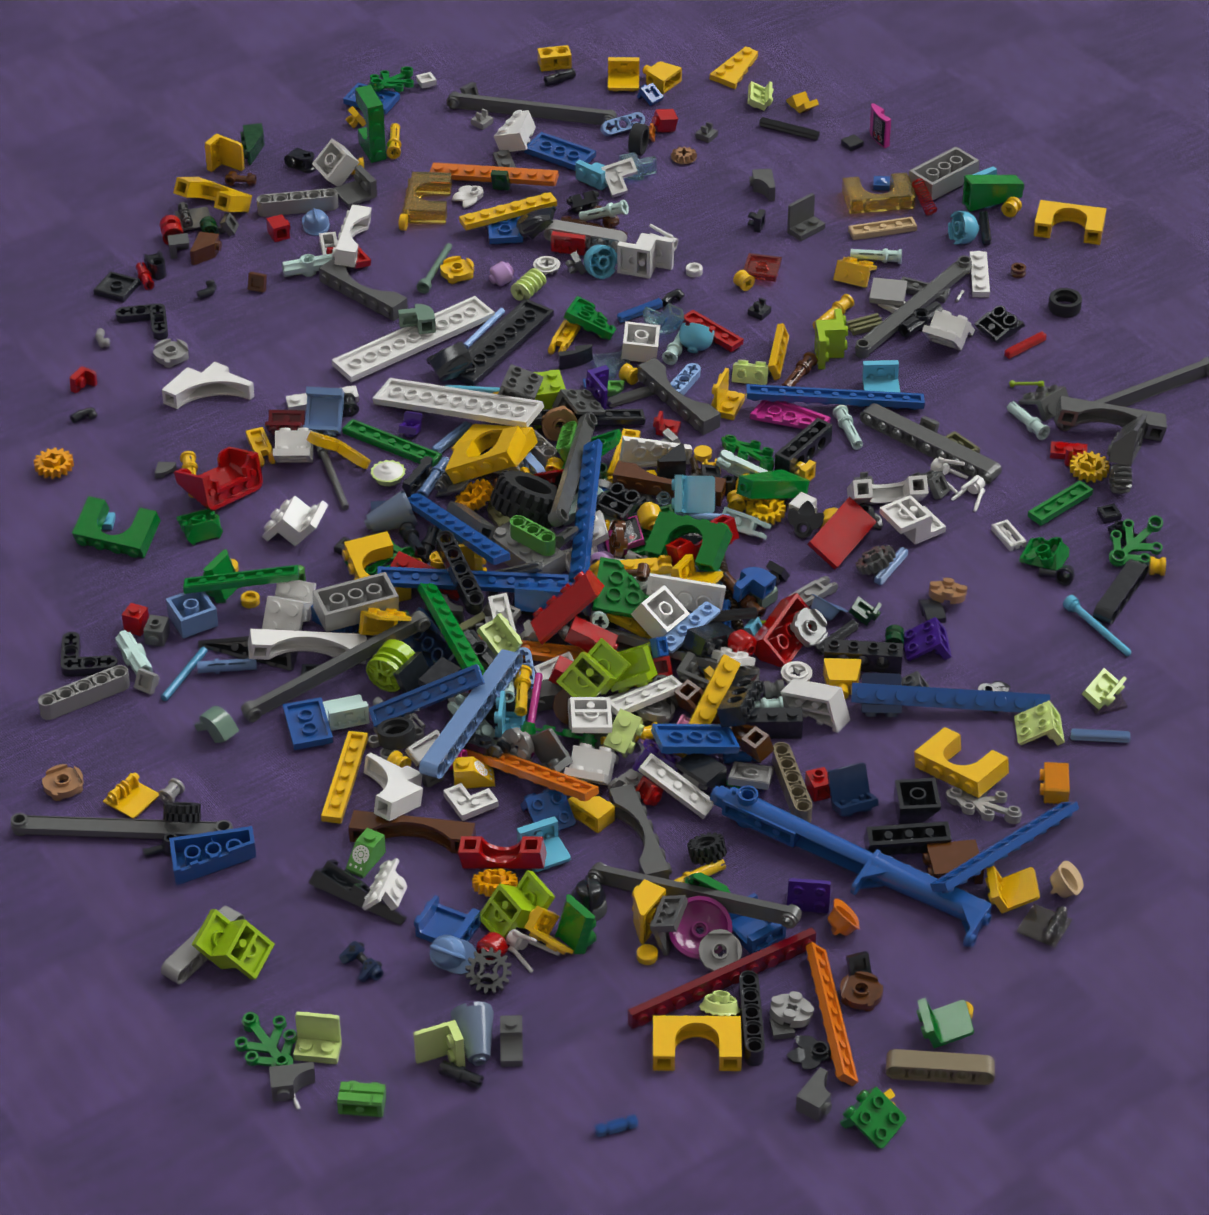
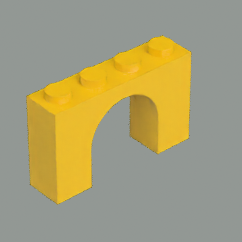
M177 177L173 191L174 194L186 198L215 201L214 208L225 212H249L252 195L200 177Z
M1040 200L1033 236L1050 238L1055 224L1071 221L1085 228L1083 243L1100 245L1107 208Z
M473 424L455 443L452 451H454L458 443L472 439L482 453L486 449L495 446L502 430L514 426ZM520 427L527 440L516 465L513 467H517L538 443L533 427Z
M517 425L502 430L495 446L480 455L481 452L472 439L458 443L445 471L453 484L513 467L516 465L527 439Z
M388 531L344 542L342 556L344 561L348 562V571L350 575L354 576L353 580L371 576L364 570L370 563L393 557V543ZM394 587L399 596V602L411 599V588Z
M946 727L914 751L916 768L977 798L981 797L1009 773L1008 757L994 750H991L979 761L970 765L950 763L948 760L961 751V734Z
M653 1016V1071H675L676 1047L680 1042L691 1037L706 1038L716 1045L719 1051V1071H741V1016Z

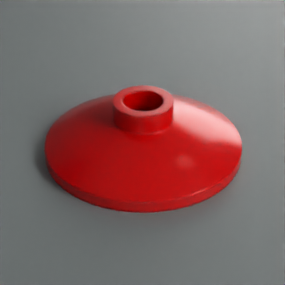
M564 469L532 475L539 476L552 483L557 482L556 478L562 475Z

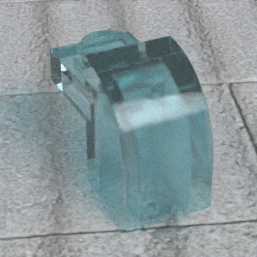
M635 152L619 155V161L633 158L638 174L627 177L629 179L644 180L645 175L657 173V159L655 156L639 159Z
M668 303L661 313L645 307L643 318L647 324L660 325L659 334L666 335L673 333L680 327L684 321L683 309Z

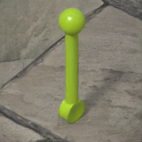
M1011 380V381L1009 382V386H1010V387H1014L1015 385H1037V386H1044V381H1038V382H1015L1014 380Z

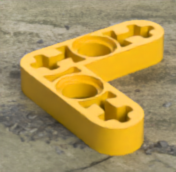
M310 431L306 439L316 446L338 452L364 469H367L371 462L369 458L336 438Z

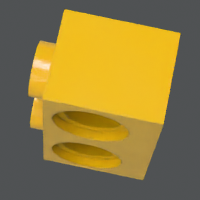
M568 45L537 48L538 64L541 72L572 68V55Z

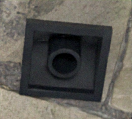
M680 443L657 460V476L667 479H675V475L686 476V456L683 443Z
M687 754L675 765L677 769L706 787L727 786L726 766L707 754Z

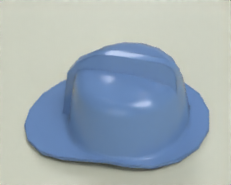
M313 208V210L308 211L302 217L303 229L309 235L319 236V233H326L330 228L329 218L322 210Z
M812 594L814 599L811 610L816 609L821 612L826 621H831L841 610L848 612V610Z
M452 935L437 937L429 947L430 958L433 964L456 974L468 973L469 971L465 970V966L471 965L468 962V958H475L474 952L476 949L468 941Z

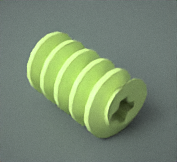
M532 268L517 280L510 290L516 300H529L531 296L546 284L547 280L540 270Z

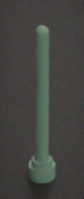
M450 243L445 245L427 276L419 280L416 287L420 293L426 294L431 289L433 277L452 248Z

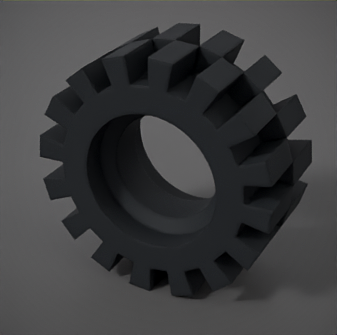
M193 802L164 803L163 820L182 823L200 821L201 804Z
M708 832L707 835L703 833L700 834V837L695 836L694 839H690V842L687 843L690 860L696 865L699 863L700 865H704V863L709 865L710 862L716 863L717 860H722L727 853L724 837L720 833L714 832L711 834V832Z

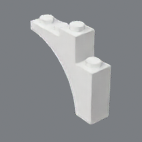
M213 362L202 373L187 367L162 389L163 404L176 409L188 402L208 396L231 395L249 400L254 397L253 382L229 373V367L217 362Z
M373 753L366 755L364 773L377 781L383 788V791L376 795L374 814L391 821L421 806L423 774L409 766L401 768Z

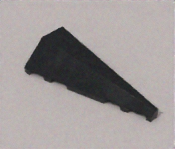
M249 636L198 640V647H205L209 650L243 659L249 658ZM298 651L283 653L269 660L256 659V662L291 671L294 669Z
M335 859L327 860L323 868L315 869L308 884L362 908L365 902L364 898L370 891L368 885L352 876L348 869L343 870L338 867L339 862ZM382 901L367 909L399 925H402L407 919L405 915L400 914L396 910L391 911Z

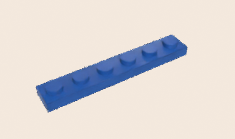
M472 665L370 707L369 712L374 727L377 728L381 722L387 719L407 716L485 684L479 665Z

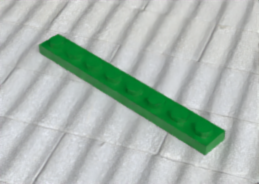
M420 583L417 590L462 670L478 664L483 675L485 670L438 587L432 583Z

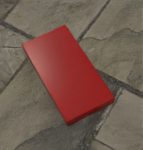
M849 496L807 545L835 570L877 521Z

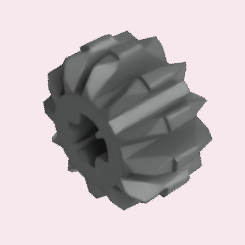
M1122 464L1111 466L1109 488L1112 493L1125 494L1130 492L1133 481L1130 466Z

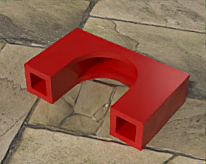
M575 616L564 640L585 650L587 653L600 638H603L615 650L618 647L616 643L618 635L578 616ZM560 655L548 681L559 685L556 681L573 661Z

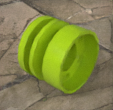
M396 639L385 641L366 666V673L374 685L387 692L399 690L400 687L393 674L415 652L402 641Z

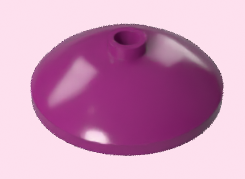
M706 896L687 898L688 903L677 932H669V937L674 947L681 954L692 959L700 960L699 945L709 932L723 929L732 933V921L726 908L717 900ZM702 928L704 932L702 934L696 933V929ZM718 946L714 953H721L723 951L722 946Z

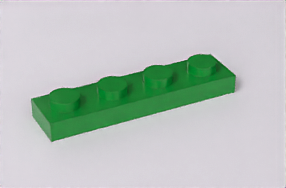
M1079 480L1029 510L1028 517L1042 526L1092 496L1093 489Z

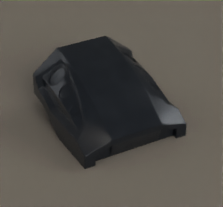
M550 206L523 215L518 219L516 225L519 233L524 238L529 236L531 239H534L553 223V217L557 208Z
M1002 305L996 306L992 311L987 312L974 323L982 333L996 343L1002 342L1025 327L1023 321L1018 320L1016 315L1006 311Z
M462 341L444 348L426 359L427 364H430L438 375L440 382L466 374L468 369L472 368V359Z
M614 483L610 486V489L604 491L599 496L596 508L615 519L625 521L647 501L646 497L639 495L638 491L625 489L622 483Z

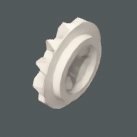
M542 256L533 262V267L545 275H553V272H558L560 261L552 256Z
M792 661L782 667V679L786 680L787 684L793 679L810 681L812 669L806 663Z

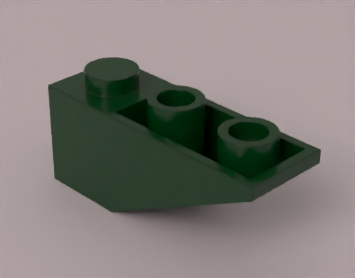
M262 123L243 125V131L240 132L244 159H248V165L254 162L265 146Z

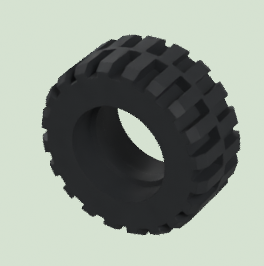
M505 470L499 474L490 500L492 506L504 516L511 518L515 515H521L544 528H549L552 525L548 520V514L551 512L558 488L549 481L539 476H534L531 473L519 470Z

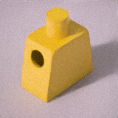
M660 61L652 67L645 65L643 68V74H646L647 85L653 83L662 94L682 81L681 67Z
M824 658L823 676L826 685L842 687L844 698L847 699L851 695L852 683H859L861 659Z

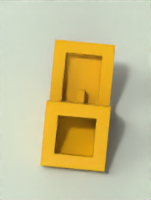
M806 91L786 99V102L798 113L808 111L819 105L817 99L809 101Z

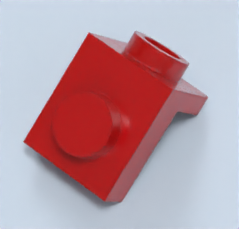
M642 776L636 788V792L639 791L643 803L652 806L657 805L664 791L646 776Z

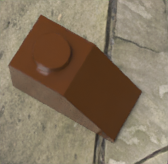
M199 232L190 250L191 265H197L216 257L218 251H221L222 248L219 234Z

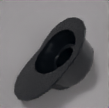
M586 875L585 879L579 881L575 886L572 896L595 916V920L598 921L607 913L605 892L600 882L590 879Z

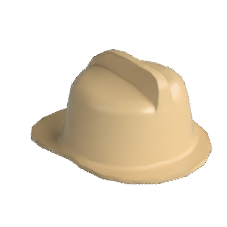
M1063 861L1050 876V882L1053 887L1050 892L1051 894L1057 893L1060 897L1067 898L1072 895H1078L1083 889L1084 885L1081 874L1069 861Z

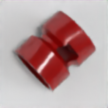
M167 215L160 220L159 226L165 244L168 245V235L184 234L180 219L177 216Z

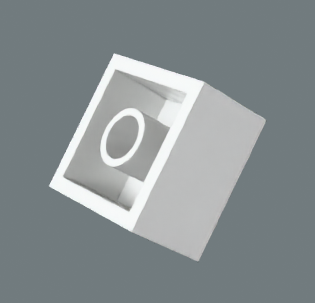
M331 139L312 164L326 180L338 187L346 181L355 169V166L360 162L345 146Z
M625 321L621 360L646 362L652 358L657 359L660 325Z
M665 585L643 601L631 613L634 619L652 638L665 636L690 614Z

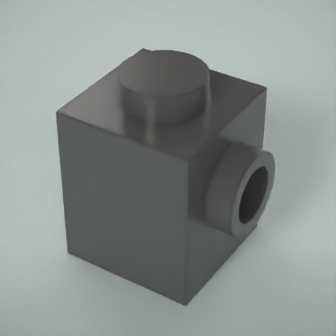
M149 616L143 630L145 644L164 647L170 634L169 617Z

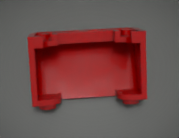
M227 447L221 450L217 457L218 467L203 474L194 475L186 468L174 471L177 484L205 508L211 510L221 508L257 491L263 483L258 453L234 447Z

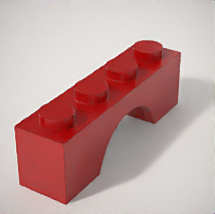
M722 514L710 521L716 524L721 522L728 525L733 534L729 545L739 538L734 517ZM678 538L665 545L667 554L671 556L672 566L674 567L686 554H693L695 562L703 539L699 543L693 544L689 540Z
M461 836L458 854L462 868L544 869L547 851L543 836H522L521 841L511 847L492 845L482 836Z

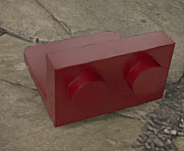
M269 410V419L265 422V427L272 435H275V431L280 430V428H290L291 430L303 428V425H305V410Z

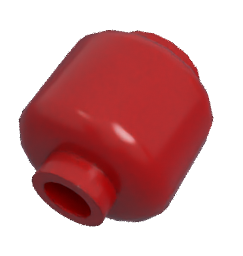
M740 629L729 635L728 648H731L732 652L743 651L749 653L748 656L755 652L756 639L747 631Z
M496 932L486 934L476 945V951L481 954L483 947L486 952H489L490 947H493L494 953L500 949L501 957L508 951L505 938ZM485 958L486 960H495L494 958Z

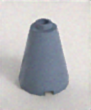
M404 490L366 515L367 519L364 520L367 530H372L373 533L399 529L404 522H411L414 526L418 525Z
M475 1001L472 1006H467L464 1003L455 1007L450 1013V1020L456 1021L464 1038V1051L468 1062L475 1066H481L490 1059L494 1011L490 1004Z

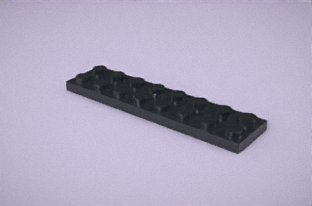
M524 299L467 349L472 359V368H469L466 374L459 375L454 379L471 386L477 385L552 318L554 310Z

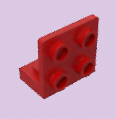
M552 231V252L571 254L576 251L578 255L584 256L587 249L585 247V235Z

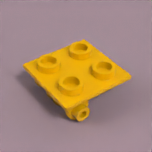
M134 772L130 773L120 784H117L112 791H109L103 803L134 819L159 797V794L139 783L138 779H140V776Z

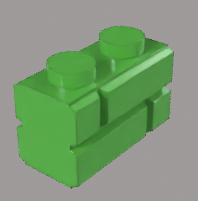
M354 1080L348 1082L341 1081L337 1099L338 1114L383 1117L386 1104V1085L378 1082L359 1083Z

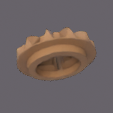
M677 147L671 153V159L679 164H689L697 158L696 151L691 149V147Z

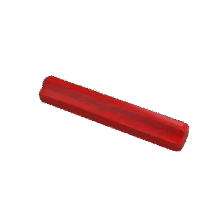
M1040 331L1005 349L1004 356L1011 359L1046 341V333L1044 334L1043 331Z

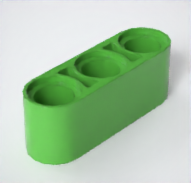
M570 421L562 426L556 444V449L565 464L577 428L575 421Z
M515 515L510 518V536L513 540L543 556H551L556 552V536L552 531L521 515Z

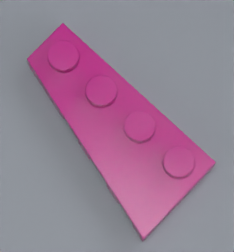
M762 400L750 413V419L800 429H805L817 418L830 423L831 419L829 416L786 401L770 402Z

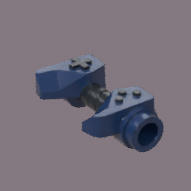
M354 940L339 955L341 962L345 965L358 959L363 965L357 977L361 982H365L369 978L374 981L381 979L384 975L381 968L382 963L373 958L368 959L363 953L365 945Z

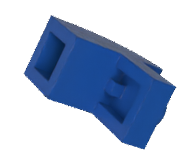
M745 568L740 573V579L734 584L733 599L739 602L751 592L763 600L774 590L777 577L763 568Z

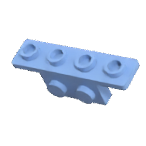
M705 601L665 635L669 653H674L682 646L688 629L707 625L720 614V609Z

